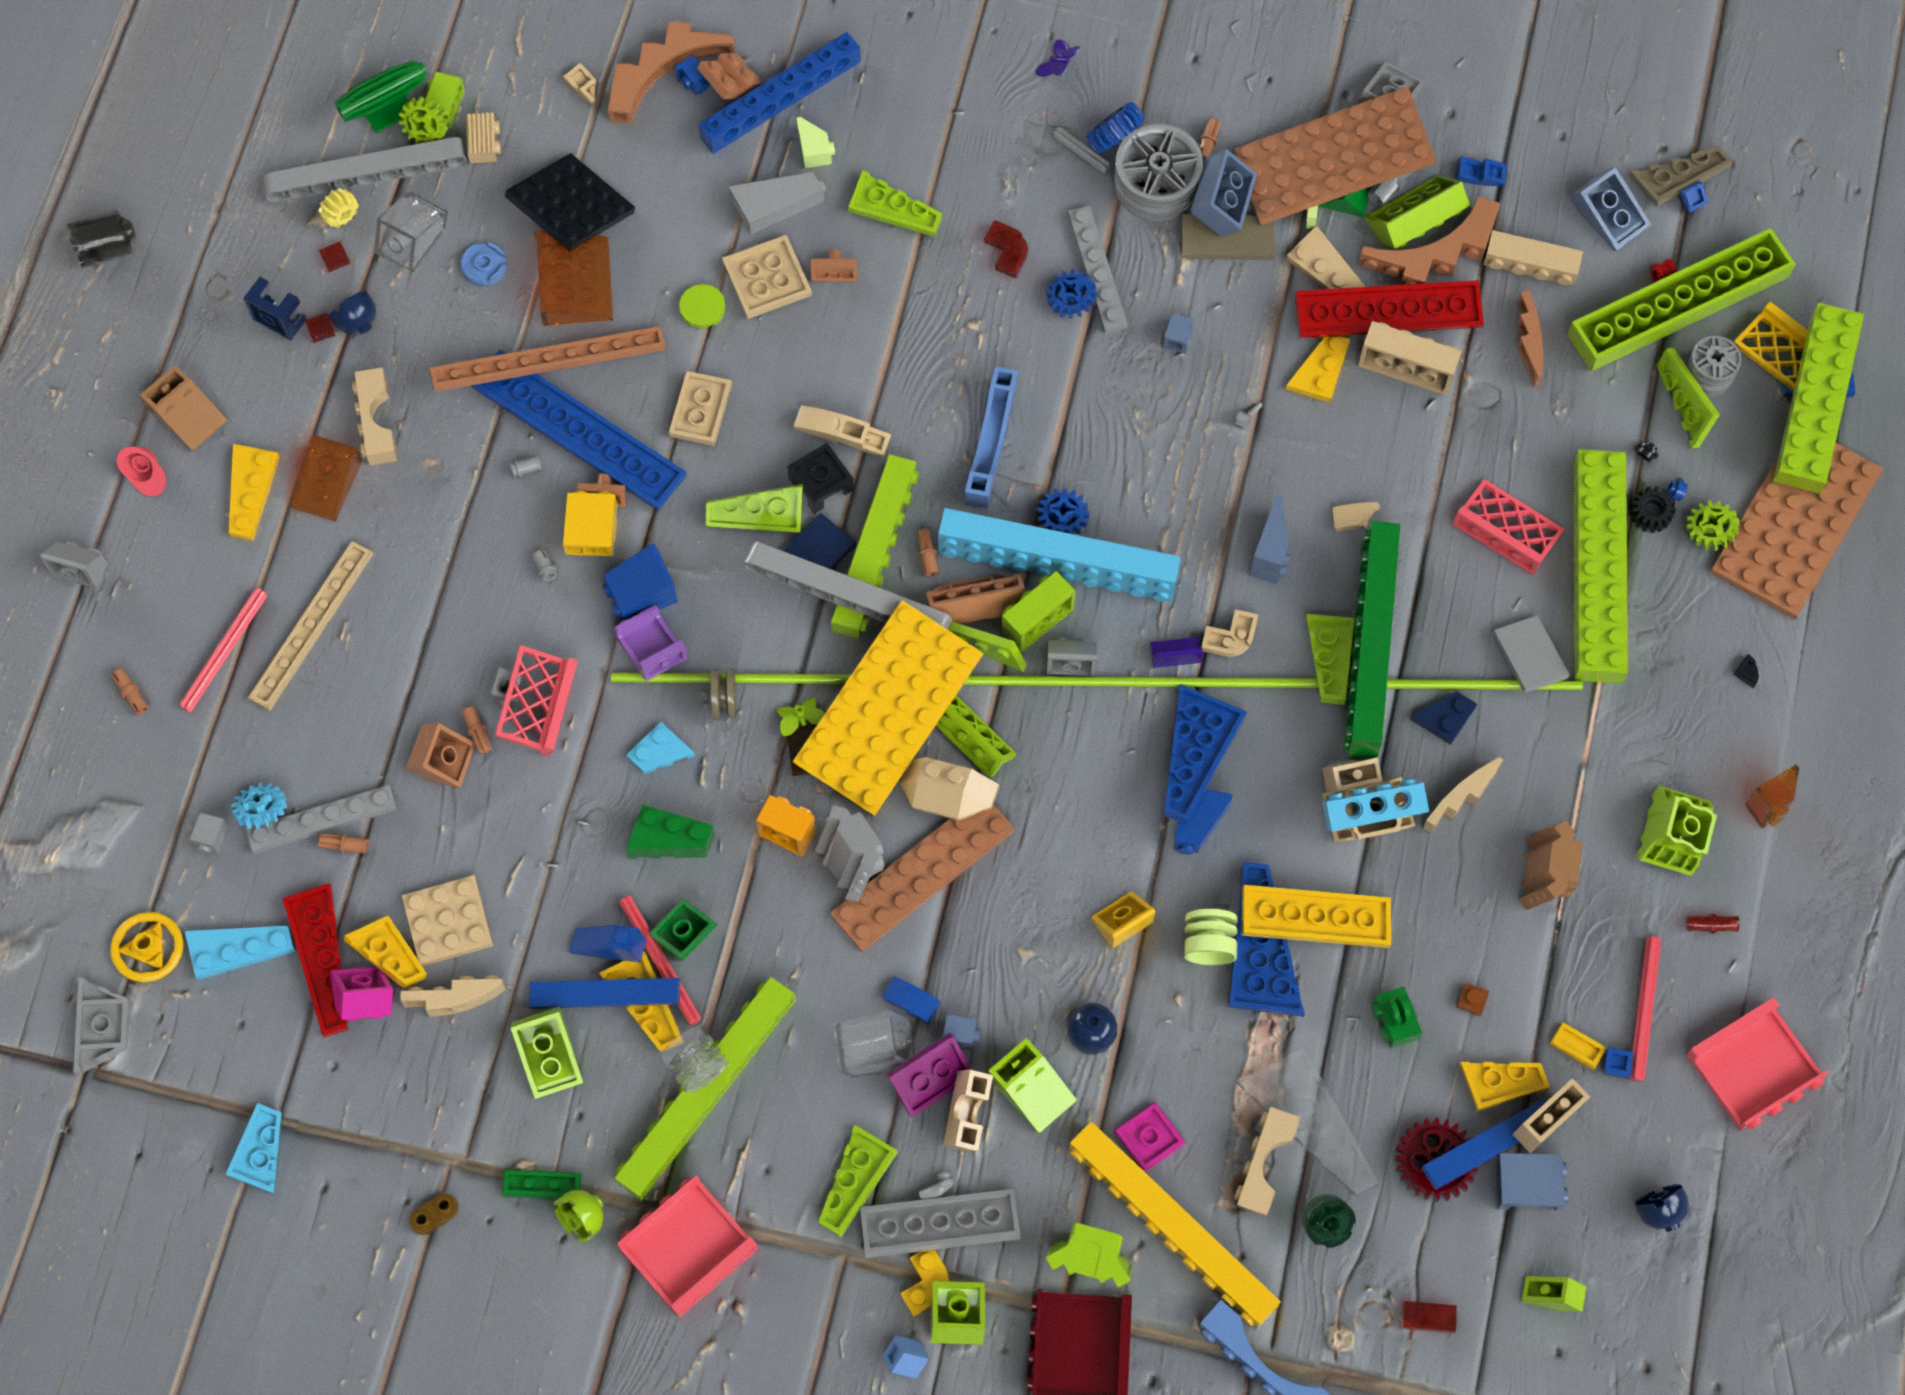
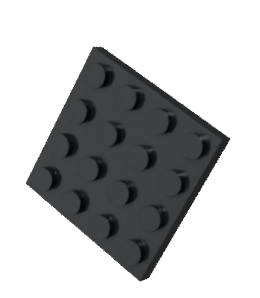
M572 153L510 187L505 192V198L569 252L634 214L635 210L634 205Z

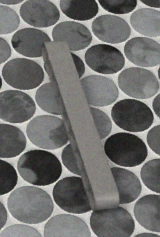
M452 137L269 172L263 176L265 196L269 202H281L328 193L332 190L336 191L338 188L344 190L464 166L467 163V156L463 139Z
M752 542L743 562V566L753 573L887 623L902 600L947 630L952 621V618L942 611L763 543Z

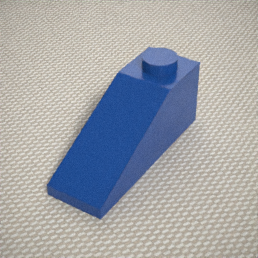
M607 925L576 928L569 952L572 954L640 963L647 940L641 931L635 927Z

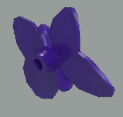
M1057 40L1053 48V53L1056 57L1050 56V62L1039 66L1036 74L1042 77L1053 73L1056 76L1062 75L1070 62L1069 59L1079 51L1080 47L1069 48L1065 41Z

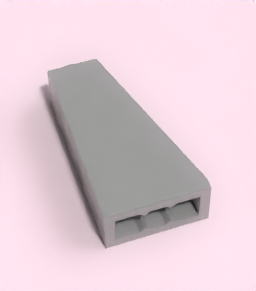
M814 172L734 185L729 187L731 201L750 234H753L824 202L826 187L821 178L817 179Z

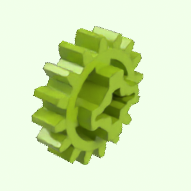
M422 96L418 101L412 98L410 102H406L399 113V116L402 117L399 124L405 126L401 131L409 133L408 139L415 138V144H418L420 141L425 143L443 139L449 129L446 126L449 119L443 118L446 111L438 109L440 107L439 103L434 106L431 98L425 102Z
M1708 500V506L1699 503V510L1692 509L1691 516H1687L1688 525H1686L1690 541L1696 539V546L1699 547L1701 544H1704L1705 550L1713 546L1714 550L1718 551V545L1727 548V541L1734 542L1735 535L1739 534L1738 526L1740 524L1739 518H1736V510L1730 511L1729 504L1722 507L1721 501L1713 505L1712 501Z

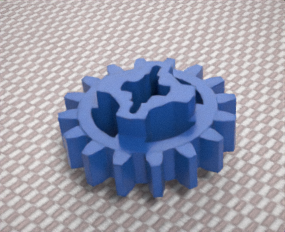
M1071 269L1070 274L1062 271V277L1055 275V283H1048L1050 290L1046 291L1048 304L1052 307L1054 313L1059 311L1062 318L1065 314H1068L1069 318L1072 319L1075 313L1081 317V311L1089 312L1088 305H1095L1094 298L1097 297L1095 282L1091 280L1090 275L1084 276L1082 270L1078 274H1075L1074 269Z
M1063 488L1062 493L1054 489L1053 496L1046 493V501L1040 500L1039 502L1040 508L1037 510V516L1040 517L1038 518V523L1044 524L1043 528L1069 534H1073L1075 531L1077 534H1080L1081 527H1086V519H1089V512L1086 511L1088 510V503H1082V495L1075 497V490L1068 494L1066 488Z

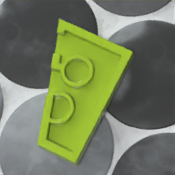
M951 622L948 630L984 653L985 656L1022 673L1024 672L1027 664L1014 641Z

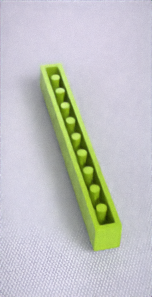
M770 977L767 982L763 981L758 986L755 992L757 995L752 1001L748 1000L744 1004L738 1020L730 1022L725 1030L726 1035L721 1041L717 1040L712 1045L709 1051L711 1054L707 1060L699 1062L694 1070L695 1075L690 1081L686 1080L678 1090L679 1096L676 1100L668 1102L662 1113L664 1115L662 1118L650 1125L647 1130L648 1136L643 1142L639 1141L633 1147L631 1158L627 1163L622 1162L615 1171L617 1175L615 1177L616 1183L641 1202L796 1002L795 993L774 978Z

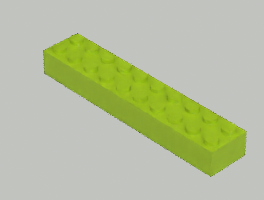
M1769 228L1573 321L1567 336L1592 372L1789 278L1796 264L1776 234Z
M1578 449L1573 461L1574 681L1622 684L1628 674L1626 452Z

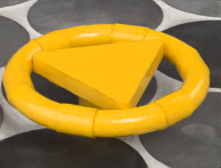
M144 912L131 916L117 928L112 937L110 954L113 965L124 977L136 982L144 983L159 980L168 975L181 959L184 948L183 936L175 921L166 915L156 912ZM157 922L143 933L137 934L134 939L120 948V943L131 927L138 923ZM162 924L166 926L174 939V951L165 965ZM120 953L153 966L158 970L143 973L135 972L128 968Z

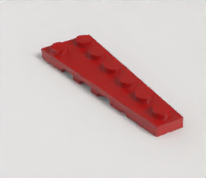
M327 883L282 898L324 1038L348 1030V1021L341 1020L335 1009L330 976L331 970L342 968L333 889L331 884Z

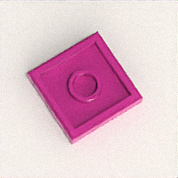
M1156 1102L1114 1130L1117 1138L1144 1172L1153 1168L1186 1143Z

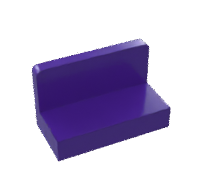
M1199 637L1150 643L1153 668L1202 662L1203 648H1200Z

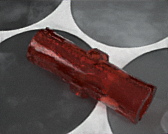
M1709 914V916L1687 915L1686 924H1689V926H1686L1687 931H1709V933H1716L1717 931L1738 932L1740 928V923H1737L1739 922V917L1717 916L1716 914Z

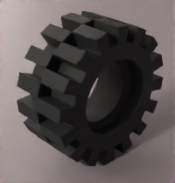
M1649 486L1645 491L1641 489L1635 495L1629 513L1633 515L1631 518L1632 522L1637 521L1635 526L1638 529L1642 525L1644 527L1642 531L1647 532L1649 528L1650 533H1655L1656 529L1660 532L1664 527L1667 528L1676 512V507H1674L1676 503L1675 500L1671 501L1673 497L1671 494L1665 495L1667 490L1663 489L1662 492H1659V487L1655 486L1652 490L1651 486ZM1647 503L1657 504L1662 512L1659 516H1651L1644 511V505Z

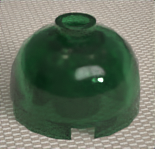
M1322 1194L1308 1202L1303 1211L1302 1223L1305 1233L1314 1244L1333 1248L1342 1245L1350 1238L1353 1223L1354 1225L1356 1224L1354 1211L1344 1199L1334 1194Z

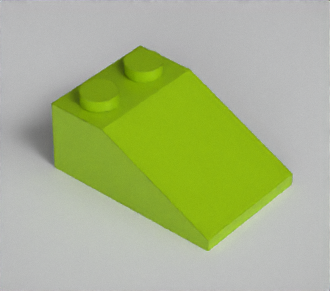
M560 1006L511 1022L510 1028L535 1099L583 1083Z

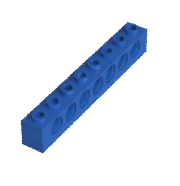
M845 32L699 123L701 140L713 154L860 63V46L848 32Z

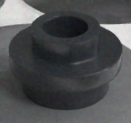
M1640 441L1638 443L1636 452L1646 461L1651 462L1659 456L1656 452L1658 448L1650 441L1645 443Z

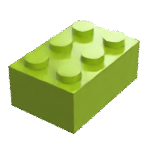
M1057 571L1051 576L1049 574L1044 576L1034 590H1027L1017 604H1011L1003 611L1001 634L1006 639L1014 641L1020 653H1023L1074 610L1076 590Z

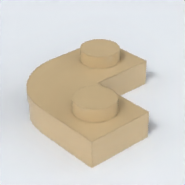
M1235 609L1230 631L1206 626L1201 646L1203 652L1225 657H1235L1246 652L1252 644L1259 614Z

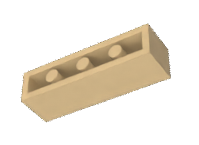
M1492 230L1483 265L1495 270L1511 271L1517 275L1533 276L1538 280H1550L1560 285L1574 286L1579 273L1583 251Z

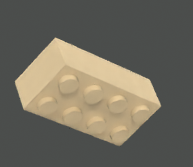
M1372 321L1363 344L1358 366L1447 396L1462 351L1452 345H1443L1431 338H1422L1413 335L1407 330H1398L1386 323Z

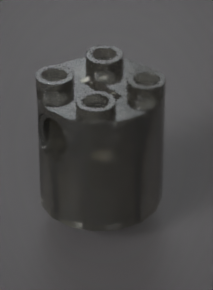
M117 209L67 224L71 235L70 242L72 248L80 254L78 255V260L81 268L132 254L130 242L133 238H136V232L131 220L123 218Z

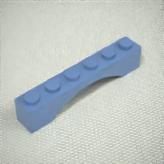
M995 366L980 439L965 489V504L988 508L1018 384L1017 370Z
M1222 1300L1217 1303L1200 1323L1199 1329L1202 1330L1200 1333L1202 1337L1211 1344L1213 1342L1218 1344L1222 1348L1220 1350L1227 1359L1230 1361L1235 1359L1241 1364L1242 1367L1240 1369L1249 1378H1257L1262 1383L1261 1388L1267 1394L1330 1395L1323 1388L1294 1384L1268 1369L1249 1345L1243 1330L1241 1317Z

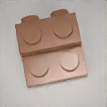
M722 53L717 60L701 61L697 67L722 99L741 98L761 85L758 75L747 67L746 61L736 53Z

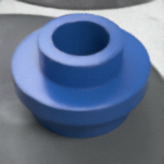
M1677 478L1675 481L1672 480L1667 487V493L1673 496L1671 500L1676 499L1680 501L1687 491L1688 484L1682 478Z

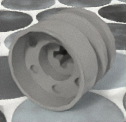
M1708 336L1701 339L1694 346L1686 366L1707 397H1717L1724 394L1730 388L1742 362L1741 353L1737 346L1729 339L1721 336Z

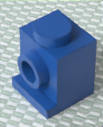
M692 55L675 66V73L678 82L681 81L687 90L691 89L697 95L705 92L710 83L697 69L700 63Z

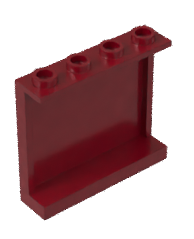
M1038 1289L1037 1296H1032L1031 1312H1036V1322H1031L1030 1338H1035L1034 1349L1029 1348L1028 1364L1033 1365V1375H1028L1027 1391H1032V1395H1128L1132 1295L1122 1294L1121 1297L1048 1293Z

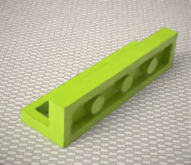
M956 695L952 701L953 704H950L936 727L978 768L991 778L996 775L1004 763L1014 759L1017 753ZM997 749H1000L1005 755H1002Z

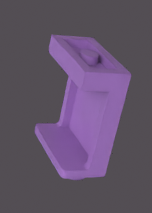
M656 605L643 609L638 615L621 621L615 627L617 641L645 681L688 659L686 646L682 640L677 641L661 618L659 608Z

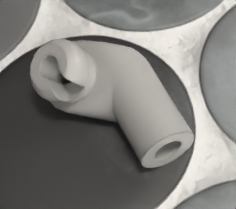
M948 1171L939 1173L937 1175L939 1183L920 1190L919 1196L921 1200L937 1198L950 1189L954 1183Z

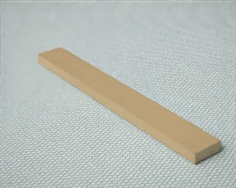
M353 541L350 542L249 695L248 699L251 702L271 711L373 556L371 550Z

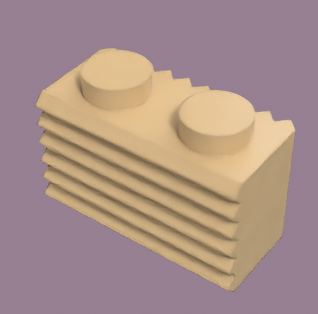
M492 112L467 114V153L470 164L498 162L497 154H501L500 140H497L496 134H501L500 121H495L494 113Z

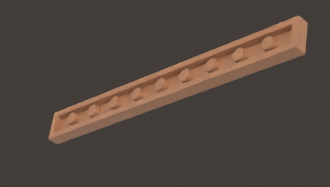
M658 326L430 367L429 370L434 392L664 351L666 350V345L661 327Z

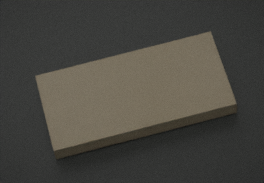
M1182 214V258L1274 260V221L1260 225L1257 215H1246L1242 230L1221 237L1193 214Z

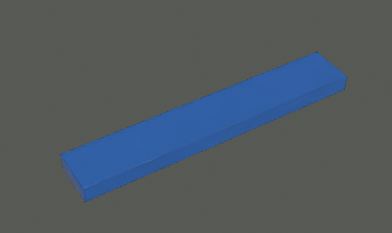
M679 978L530 982L529 1007L531 1009L555 1008L558 1006L560 1008L680 1005Z
M1542 1099L1425 1164L1421 1169L1434 1189H1439L1519 1144L1520 1142L1512 1134L1543 1106L1546 1100Z

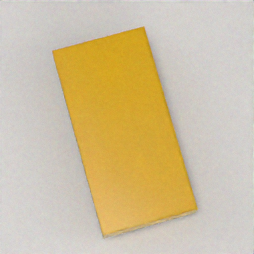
M1564 1022L1561 1023L1549 1044L1593 1071L1607 1047Z

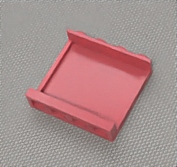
M1774 997L1694 1046L1686 1054L1740 1131L1746 1127L1750 1130L1754 1129L1763 1122L1761 1118L1767 1114L1773 1117L1784 1109L1782 1105L1787 1101L1793 1104L1804 1097L1802 1092L1810 1088L1814 1091L1825 1083L1823 1078L1829 1073L1827 1070L1824 1072L1819 1070L1776 1010L1780 1005Z
M697 1175L692 1179L690 1177L685 1179L679 1185V1191L673 1196L669 1194L659 1202L658 1205L660 1207L653 1213L649 1211L639 1220L640 1224L633 1230H626L619 1237L620 1241L617 1243L622 1253L679 1318L758 1250L757 1243L741 1229L700 1182Z

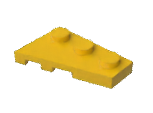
M1459 1063L1477 1111L1550 1088L1541 1063Z

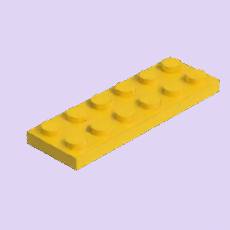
M1244 885L1242 887V936L1389 948L1391 946V898Z

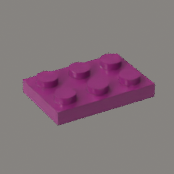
M949 1033L886 1075L908 1115L913 1117L954 1090L958 1071L972 1069L954 1036Z

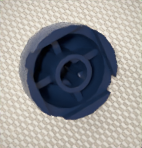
M365 290L364 293L358 292L343 301L338 312L334 309L329 314V319L339 331L345 334L359 332L362 335L372 328L371 323L376 317V306L372 297Z
M1087 1003L1079 1006L1071 1014L1068 1020L1067 1035L1070 1043L1081 1050L1082 1053L1097 1055L1107 1051L1117 1037L1118 1025L1114 1014L1108 1007L1099 1003Z
M1681 1184L1662 1187L1664 1191L1656 1194L1655 1191L1649 1192L1635 1202L1640 1218L1650 1228L1665 1229L1666 1232H1670L1680 1227L1679 1222L1685 1219L1689 1211L1688 1197Z

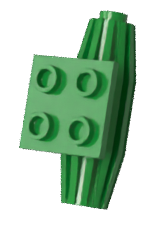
M416 60L388 68L357 84L335 101L336 108L345 122L365 116L377 134L400 121L402 117L399 116V113L406 102H409L406 95L426 81L425 75L428 74L422 62L417 63Z

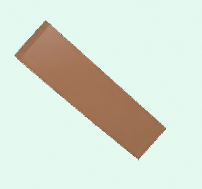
M1530 290L1520 292L1517 301L1521 312L1517 327L1522 336L1520 337L1517 349L1533 386L1537 387L1543 373L1542 331Z

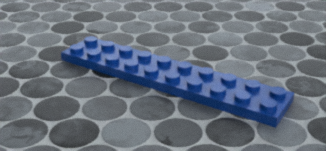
M499 349L494 356L506 353ZM538 374L471 385L473 389L602 474H608L612 481L618 485H625L627 491L658 511L687 476L686 471Z

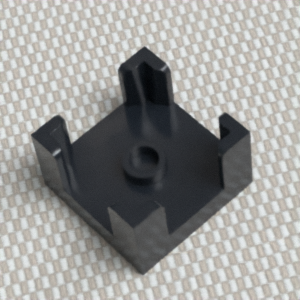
M828 443L787 466L789 480L794 486L803 484V492L807 497L808 506L814 514L824 509V500L843 489L844 496L854 491L853 477Z

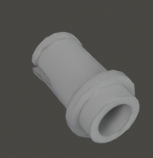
M538 455L520 461L515 459L513 463H510L514 477L519 476L521 478L523 474L542 470Z
M546 550L534 552L532 558L539 570V577L544 581L554 579L557 569L551 564Z

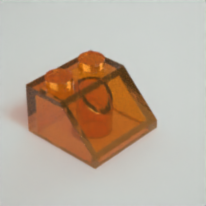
M1797 765L1757 787L1745 803V806L1762 829L1769 824L1771 827L1776 826L1784 820L1783 816L1790 812L1789 807L1794 801L1799 773Z

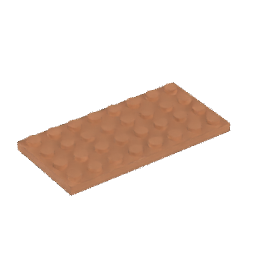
M1408 86L1234 148L1237 158L1257 173L1251 199L1260 225L1437 163Z
M1835 443L1827 483L1820 494L1773 482L1777 458L1739 522V534L1735 535L1734 542H1727V548L1723 549L1710 571L1711 574L1796 620L1883 470V467L1838 443Z

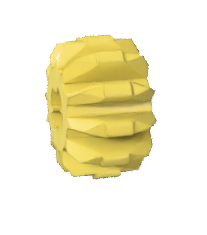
M338 188L336 191L332 190L328 196H325L324 201L320 202L321 207L318 212L323 221L331 227L339 228L341 225L346 226L347 222L352 220L353 215L358 213L356 209H358L359 204L354 198L355 196L346 189Z

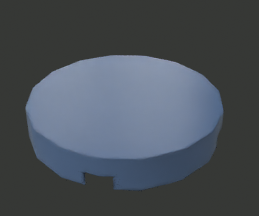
M485 242V244L476 243L465 250L461 257V268L464 277L470 283L477 286H489L503 278L507 271V260L504 251L498 245L491 242Z

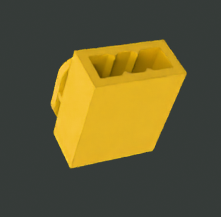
M585 491L567 493L563 538L565 555L613 556L617 532L618 505L615 494L606 491L599 492L598 494Z

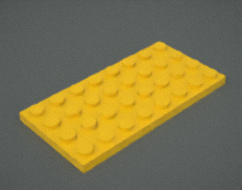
M902 600L801 748L793 763L875 817L984 653Z

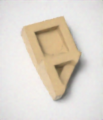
M579 63L563 76V80L579 96L593 105L595 103L596 78Z
M1365 502L1332 507L1335 530L1341 532L1360 528L1361 526L1365 528L1373 513L1380 509V504L1378 502Z

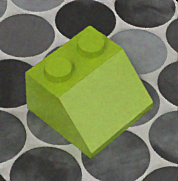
M932 1281L931 1343L983 1345L986 1329L985 1283Z

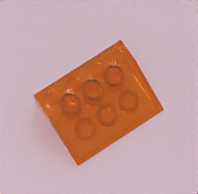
M536 231L540 312L543 325L613 320L608 237L597 235L569 252L546 231Z

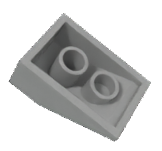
M1385 61L1363 90L1357 104L1407 86L1415 101L1425 81Z

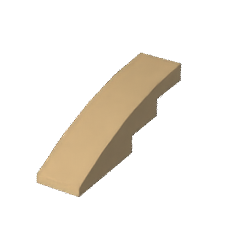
M1499 757L1460 782L1431 813L1423 829L1432 833L1444 815L1453 820L1465 801L1474 806L1499 770L1503 759Z

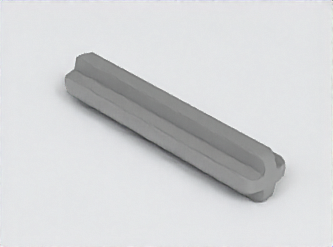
M1058 127L1053 133L1054 139L1102 173H1106L1110 169L1111 162L1096 153L1095 150L1063 127Z

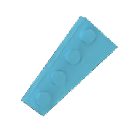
M289 926L185 931L197 980L295 952Z

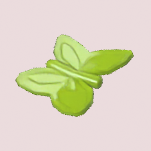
M809 698L801 705L796 704L794 708H777V713L783 718L780 722V731L783 736L792 735L798 729L799 721L802 726L807 725L806 720L810 724L818 725L825 712L816 708L817 702L815 698Z

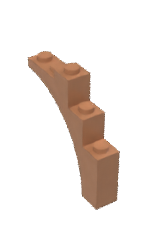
M682 21L669 22L665 45L657 42H642L639 65L616 63L608 106L610 122L633 124L635 113L641 100L656 81L692 55L699 59L719 56L722 53H735L734 36L725 33L692 32V27L689 23Z
M1478 197L1473 210L1459 227L1449 235L1429 245L1407 250H1380L1364 246L1358 265L1368 270L1386 273L1390 277L1402 278L1400 285L1426 283L1430 270L1435 271L1439 275L1452 277L1459 254L1465 255L1470 259H1483L1501 203Z

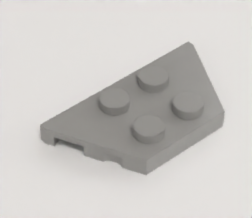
M78 978L73 1067L75 1075H80L128 1050L130 1000L122 995L110 992L104 987L92 984L83 978Z

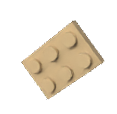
M686 371L669 429V437L715 446L733 385L732 380Z

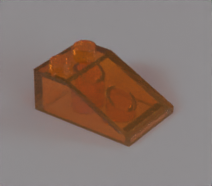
M313 435L304 455L291 508L336 522L362 463L358 448Z

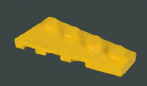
M233 444L229 513L230 537L254 541L280 459L278 452Z

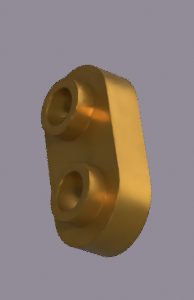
M439 1194L412 1212L409 1218L410 1227L418 1235L430 1234L457 1215L459 1210L458 1202L450 1194ZM443 1202L449 1203L446 1210L440 1209V1205ZM420 1217H426L424 1224H418Z

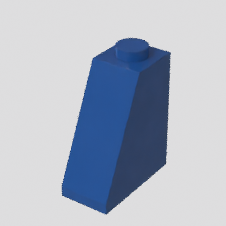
M1206 790L1187 825L1180 822L1177 823L1173 849L1186 855L1198 853L1230 808L1233 794Z

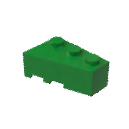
M642 805L626 851L629 859L675 856L676 858L707 857L715 832L713 825Z

